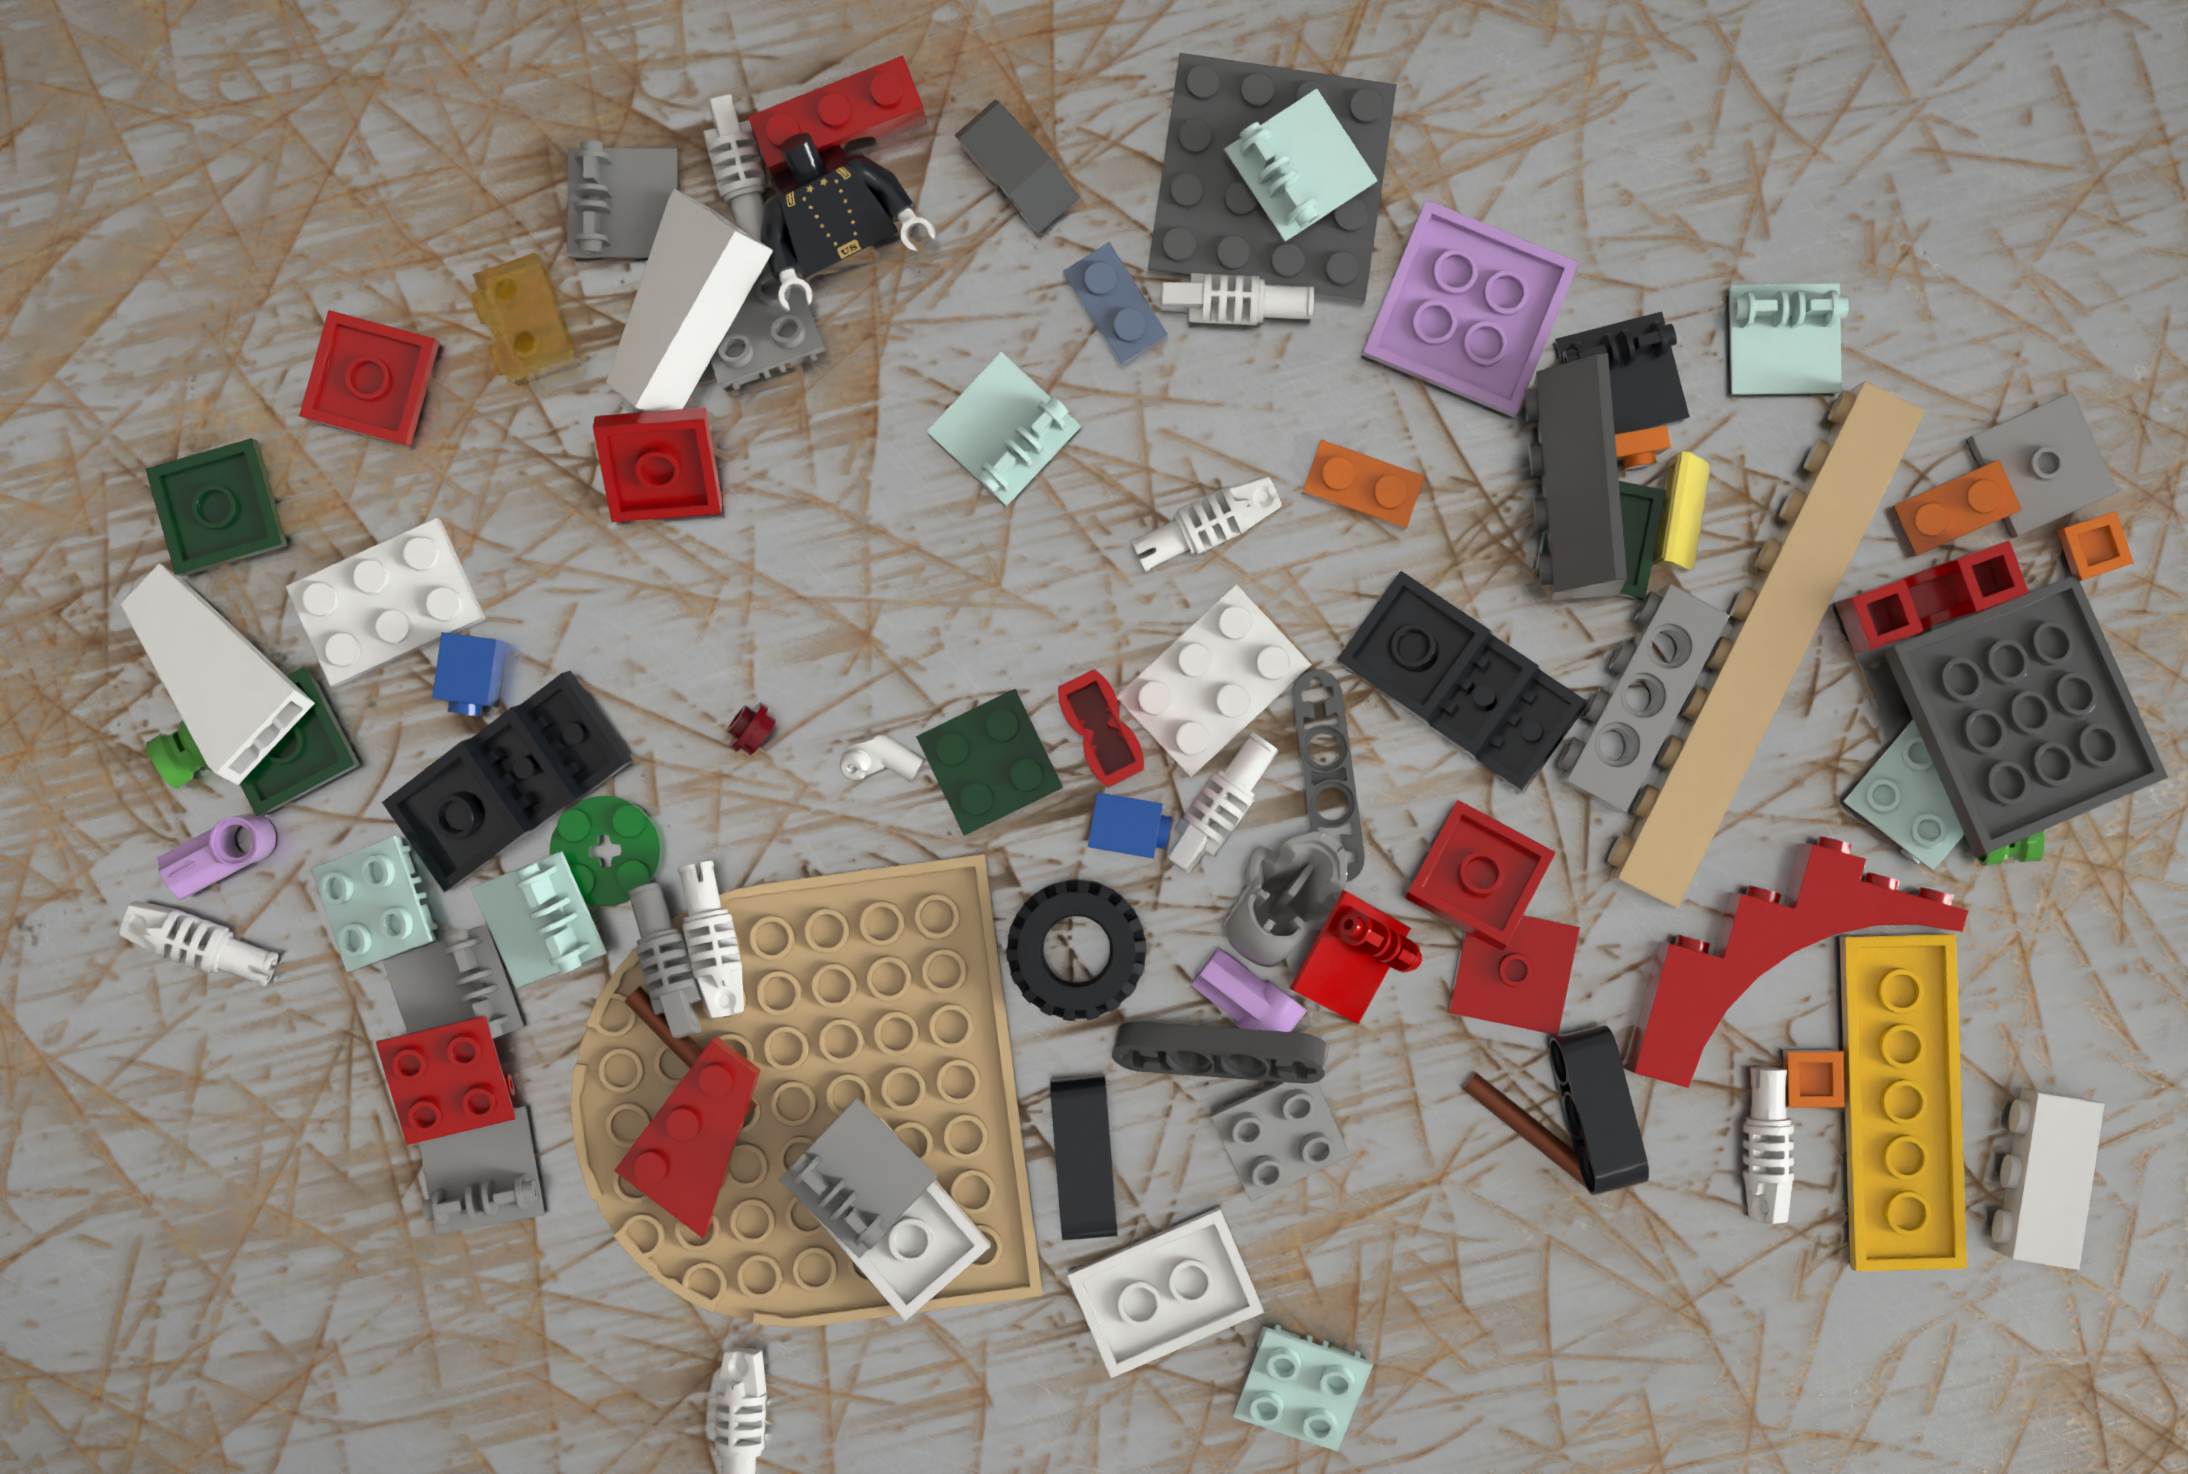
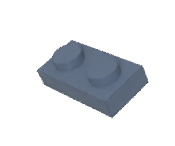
M1110 242L1063 271L1064 278L1121 367L1167 339V332Z

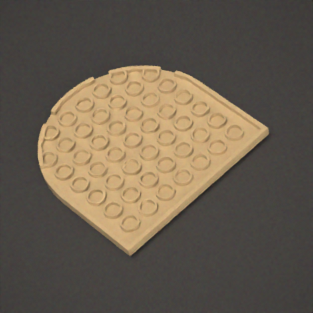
M985 854L769 882L735 889L719 895L721 908L727 909L728 914L732 915L743 968L744 1011L726 1017L709 1019L703 1001L696 1002L694 1004L701 1032L690 1037L704 1050L710 1041L717 1036L761 1069L752 1096V1100L757 1106L745 1117L741 1133L737 1137L728 1165L729 1170L724 1185L720 1190L714 1208V1216L709 1232L704 1238H701L614 1171L690 1070L624 1002L639 986L649 994L636 949L616 969L600 993L587 1020V1028L580 1045L578 1060L574 1066L571 1092L572 1134L578 1164L592 1200L595 1199L601 1214L613 1230V1236L616 1241L657 1282L681 1298L713 1313L717 1311L738 1319L753 1321V1324L792 1328L823 1326L898 1316L899 1313L808 1208L778 1180L858 1097L878 1118L882 1117L895 1134L939 1176L936 1181L991 1243L989 1249L915 1313L1043 1296ZM688 910L671 919L673 929H679L680 933L683 934L682 924H684V918L689 917Z

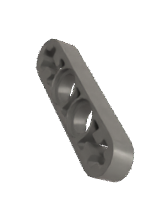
M1314 669L1302 674L1295 681L1291 691L1309 833L1319 832V827L1339 828L1348 823L1351 824V836L1340 834L1341 844L1344 846L1345 851H1353L1354 862L1347 863L1346 882H1349L1360 874L1364 866L1365 854L1343 693L1339 681L1333 674L1325 670ZM1319 679L1321 688L1331 689L1332 697L1323 701L1324 718L1335 714L1337 726L1321 724L1305 730L1303 718L1315 719L1312 702H1303L1301 692L1310 688V680ZM1328 733L1338 741L1340 747L1339 755L1332 764L1319 765L1310 758L1308 746L1315 735ZM1326 788H1336L1346 797L1347 808L1345 813L1338 819L1327 820L1317 811L1316 799L1318 794Z
M1126 1022L1117 1028L1112 1058L1120 1066L1138 1072L1307 1084L1318 1082L1324 1078L1329 1047L1326 1042L1316 1036L1297 1032Z

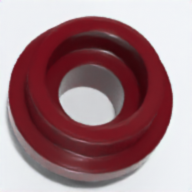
M760 702L753 709L744 705L739 710L726 730L727 733L733 736L729 743V748L735 752L741 749L751 756L761 746L776 722L773 717L767 714V706Z

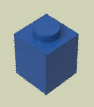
M441 632L432 698L449 701L447 712L481 716L482 706L499 708L508 643L496 639Z
M1097 792L1088 847L1154 859L1156 848H1167L1172 817L1161 815L1163 803Z

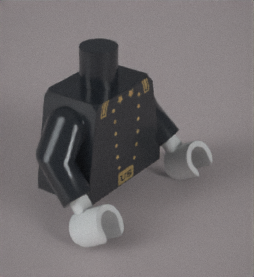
M809 133L796 134L781 144L780 151L789 168L774 175L770 180L774 195L769 197L764 203L760 241L773 250L768 263L773 277L781 281L782 285L779 290L778 301L781 308L786 312L790 313V308L784 293L791 287L800 288L805 294L807 305L809 306L811 303L812 290L808 283L797 278L796 273L799 269L805 279L897 233L898 230L894 222L901 223V239L903 244L910 250L918 252L915 245L909 239L910 229L915 225H924L929 235L935 240L936 231L933 225L926 219L915 216L913 213L916 208L915 204L890 170L864 155L848 157L840 145L832 146L819 153Z

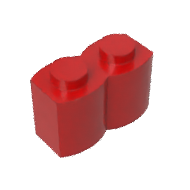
M1093 669L1058 687V698L1062 714L1072 730L1083 738L1086 762L1100 783L1109 788L1144 770V757L1140 743L1132 730L1119 720V706L1116 695L1104 676Z

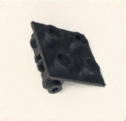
M1662 312L1555 339L1561 364L1595 354L1608 353L1615 434L1648 429L1690 418L1671 347L1677 344L1675 329L1672 324L1665 325Z

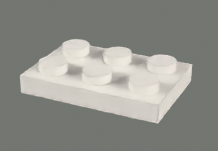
M438 518L285 586L331 687H338L440 640L441 632L455 634L486 620L445 527Z
M1236 584L1121 691L1116 698L1191 778L1312 664Z
M880 1117L879 1119H880L886 1126L889 1127V1125L882 1119V1117ZM936 1180L860 1259L814 1215L905 1321L991 1246L987 1238Z
M1220 1207L1067 1272L1069 1282L1110 1378L1264 1313V1309Z

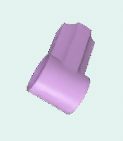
M244 814L222 819L214 828L157 857L159 863L158 872L167 889L171 890L178 900L185 899L251 863L266 859L276 846L274 826L265 817L256 816L255 814ZM240 826L246 828L251 834L252 846L247 854L241 852L236 847L234 841L235 832Z
M1221 948L1215 951L1190 984L1236 1020L1234 1024L1239 1029L1291 1032L1307 1012L1304 1007L1269 980L1266 983L1250 972L1249 968L1228 952H1224Z

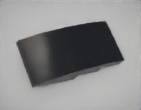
M1402 571L1398 573L1337 659L1341 665L1523 794L1588 705L1585 699L1541 671L1539 665L1495 637L1490 629Z
M570 670L558 675L522 704L508 709L472 738L458 743L382 803L445 893L546 825L633 760Z

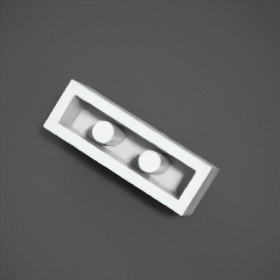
M2021 1088L2019 1100H2014L2009 1113V1129L2014 1133L2011 1155L2007 1154L2004 1157L2000 1171L2001 1185L2005 1188L2002 1210L1998 1209L1992 1223V1238L1997 1243V1252L2014 1260L2075 1270L2080 1269L2104 1103L2087 1098Z

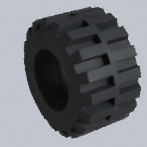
M1078 879L1053 883L1032 895L1018 911L1010 927L1006 949L1007 962L1011 971L1010 975L1014 984H1017L1021 990L1022 996L1029 1003H1033L1040 1008L1041 1012L1049 1016L1061 1017L1067 1021L1099 1018V1015L1108 1011L1111 1013L1120 1007V1004L1127 997H1130L1137 988L1136 985L1143 975L1147 952L1143 927L1131 905L1116 891L1101 883ZM1072 916L1089 918L1099 924L1108 937L1110 944L1108 962L1096 977L1088 981L1069 982L1063 980L1050 970L1045 961L1043 947L1046 935L1053 925L1064 918Z

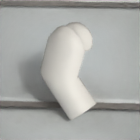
M878 734L851 743L843 751L839 765L842 774L851 780H860L869 774L888 768L912 782L925 759L888 736Z

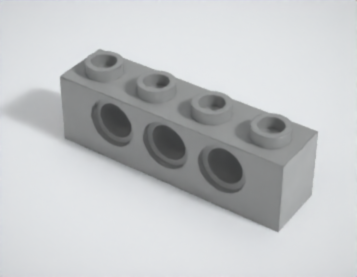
M1672 584L1660 588L1658 594L1650 591L1635 616V620L1642 624L1632 643L1625 639L1610 663L1609 669L1616 672L1606 691L1599 688L1595 692L1584 712L1583 717L1590 720L1582 738L1579 740L1572 737L1559 759L1558 766L1564 769L1559 782L1615 812H1627L1730 615ZM1658 633L1668 634L1676 643V655L1670 663L1658 660L1653 653L1652 642ZM1634 681L1645 684L1651 693V702L1643 712L1632 709L1626 699L1627 689ZM1610 729L1619 732L1623 736L1626 745L1624 754L1616 761L1606 758L1600 748L1602 736Z

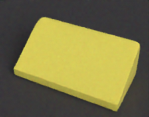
M1681 451L1668 460L1664 485L1666 495L1653 562L1656 566L1686 571L1693 570L1695 566L1710 465L1707 461L1691 452Z

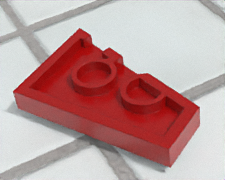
M717 1036L710 1041L614 1170L701 1238H704L709 1232L714 1216V1208L720 1190L724 1185L736 1140L741 1133L761 1069Z

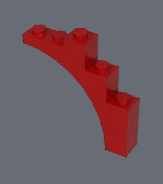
M1819 836L1817 845L1799 844L1783 905L1779 904L1780 893L1748 885L1746 895L1729 892L1712 955L1708 954L1710 943L1682 935H1677L1675 945L1659 941L1625 1069L1639 1075L1689 1088L1702 1051L1726 1011L1758 977L1792 953L1832 935L1878 925H1921L1963 932L1969 910L1951 906L1953 895L1920 887L1918 896L1897 891L1900 881L1886 876L1867 872L1865 880L1861 881L1866 859L1850 855L1852 844Z

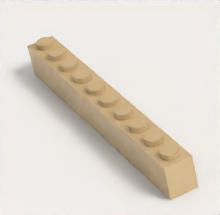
M1867 381L1852 388L1850 392L1843 390L1839 394L1828 415V420L1834 422V425L1826 441L1818 439L1804 463L1803 468L1810 471L1801 491L1794 488L1780 511L1779 518L1785 520V523L1777 539L1775 540L1770 537L1765 542L1756 559L1755 567L1761 569L1752 589L1744 587L1732 607L1730 616L1736 618L1728 638L1723 636L1718 638L1706 660V665L1711 667L1712 670L1703 688L1696 685L1687 697L1681 711V715L1687 717V720L1679 736L1670 735L1662 747L1657 764L1663 768L1654 786L1646 784L1640 792L1632 810V813L1637 815L1638 818L1629 836L1622 833L1610 852L1607 862L1614 867L1609 878L1666 907H1679L1925 410Z

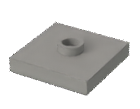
M2073 392L1967 438L1979 467L2000 460L2021 506V511L2003 518L2012 538L2021 536L2118 492Z

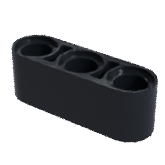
M1601 1025L1552 1037L1549 1045L1552 1066L1580 1173L1586 1189L1594 1196L1646 1183L1649 1179L1647 1156L1618 1046L1612 1031L1607 1025Z
M1105 1075L1050 1080L1062 1241L1118 1236Z

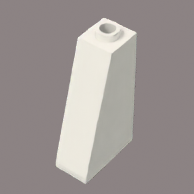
M675 188L668 199L606 381L607 385L624 397L620 406L629 413L683 409L773 252L772 249L715 209Z
M160 563L152 571L143 574L135 581L130 594L120 604L206 764L214 773L232 783L239 785L315 704L191 586Z

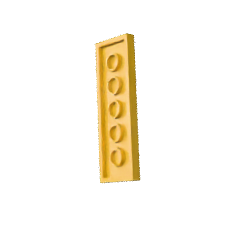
M1956 934L1840 936L1850 1268L1854 1271L1967 1269Z

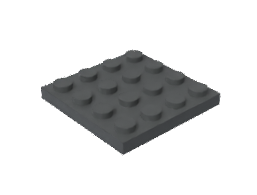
M1180 53L1147 273L1191 279V273L1260 276V279H1265V285L1314 286V297L1364 304L1397 84ZM1318 89L1378 181L1284 242L1224 149L1240 139L1239 134L1255 122H1258L1259 125L1265 123L1307 94Z
M2077 575L2070 576L1917 636L1884 651L1975 858L2168 778Z

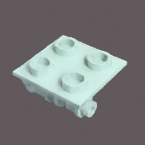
M1318 89L1307 94L1261 125L1258 122L1251 124L1239 134L1240 139L1224 149L1284 242L1378 181Z
M1840 283L1729 285L1731 395L1831 394L1842 392L1841 318L1848 316L1849 301L1847 296H1840Z
M1000 352L926 432L1005 506H1008L1082 426L1068 414L1069 410L1055 397L1051 398L1004 353Z
M1913 719L1843 802L1901 846V853L1916 865H1919L1921 862L1934 871L1963 837L1964 832Z
M397 835L311 869L346 972H351L412 948H418L436 941L433 931L438 929L436 923L433 924L427 904L420 905L419 902L427 898L426 892L417 894L414 885L422 882L421 877L411 878L410 876L416 873L409 854L411 851L410 845L404 846L401 837H397Z
M562 851L471 888L515 988L558 972L564 974L580 967L586 961L607 953Z
M1275 1324L1273 1329L1263 1326L1257 1342V1348L1259 1349L1233 1413V1418L1338 1452L1373 1367V1362L1360 1358V1352L1356 1350L1351 1353L1333 1346L1328 1348L1329 1342L1326 1340H1322L1320 1345L1312 1343L1313 1336L1306 1335L1303 1340L1300 1339L1299 1335L1281 1330L1280 1325Z

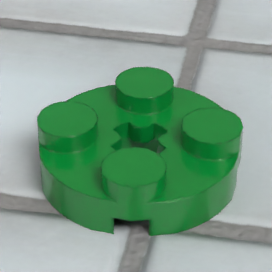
M596 796L580 801L560 816L557 826L552 833L550 856L561 851L563 852L585 903L595 906H613L629 902L628 891L650 884L652 879L655 878L662 864L663 843L658 826L642 808L625 798ZM609 835L611 844H620L621 855L612 857L610 867H603L601 859L592 855V846L599 845L600 836Z

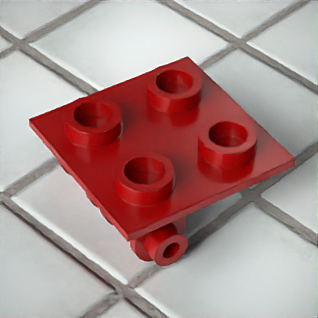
M1343 890L1289 989L1359 1025L1389 968L1392 967L1402 973L1416 970L1422 962V954L1420 953L1419 946L1406 938L1411 930L1409 926Z
M486 1015L376 1041L407 1145L516 1119L510 1096L515 1094L514 1083L510 1074L503 1075Z

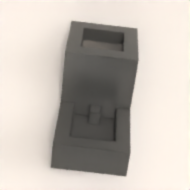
M996 99L954 135L983 175L1003 190L1027 224L1038 234L1080 198L1049 155Z

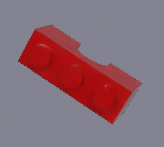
M903 55L747 116L772 177L789 168L780 151V146L785 140L796 134L809 133L820 153L832 146L842 145L863 137H874L876 142L927 122L923 104Z
M2009 540L1835 602L1853 653L1857 654L1874 650L1923 632L1924 629L2028 594L2029 591Z

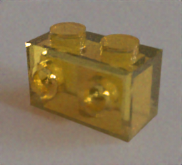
M536 252L472 274L478 290L470 293L471 301L481 324L489 322L496 342L489 344L488 349L499 376L507 374L508 379L520 387L581 365L546 262Z

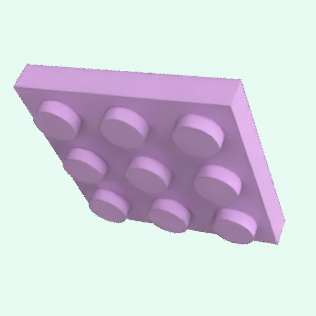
M1425 200L1362 356L1515 417L1579 262L1449 208Z

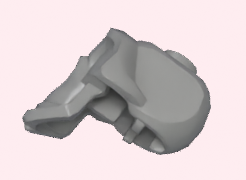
M1314 831L1285 841L1280 847V853L1273 852L1267 847L1258 846L1249 859L1247 871L1248 885L1223 925L1224 935L1231 946L1247 960L1270 968L1281 964L1308 932L1322 930L1329 913L1337 902L1333 894L1341 893L1347 881V854L1344 846L1336 837L1326 832Z

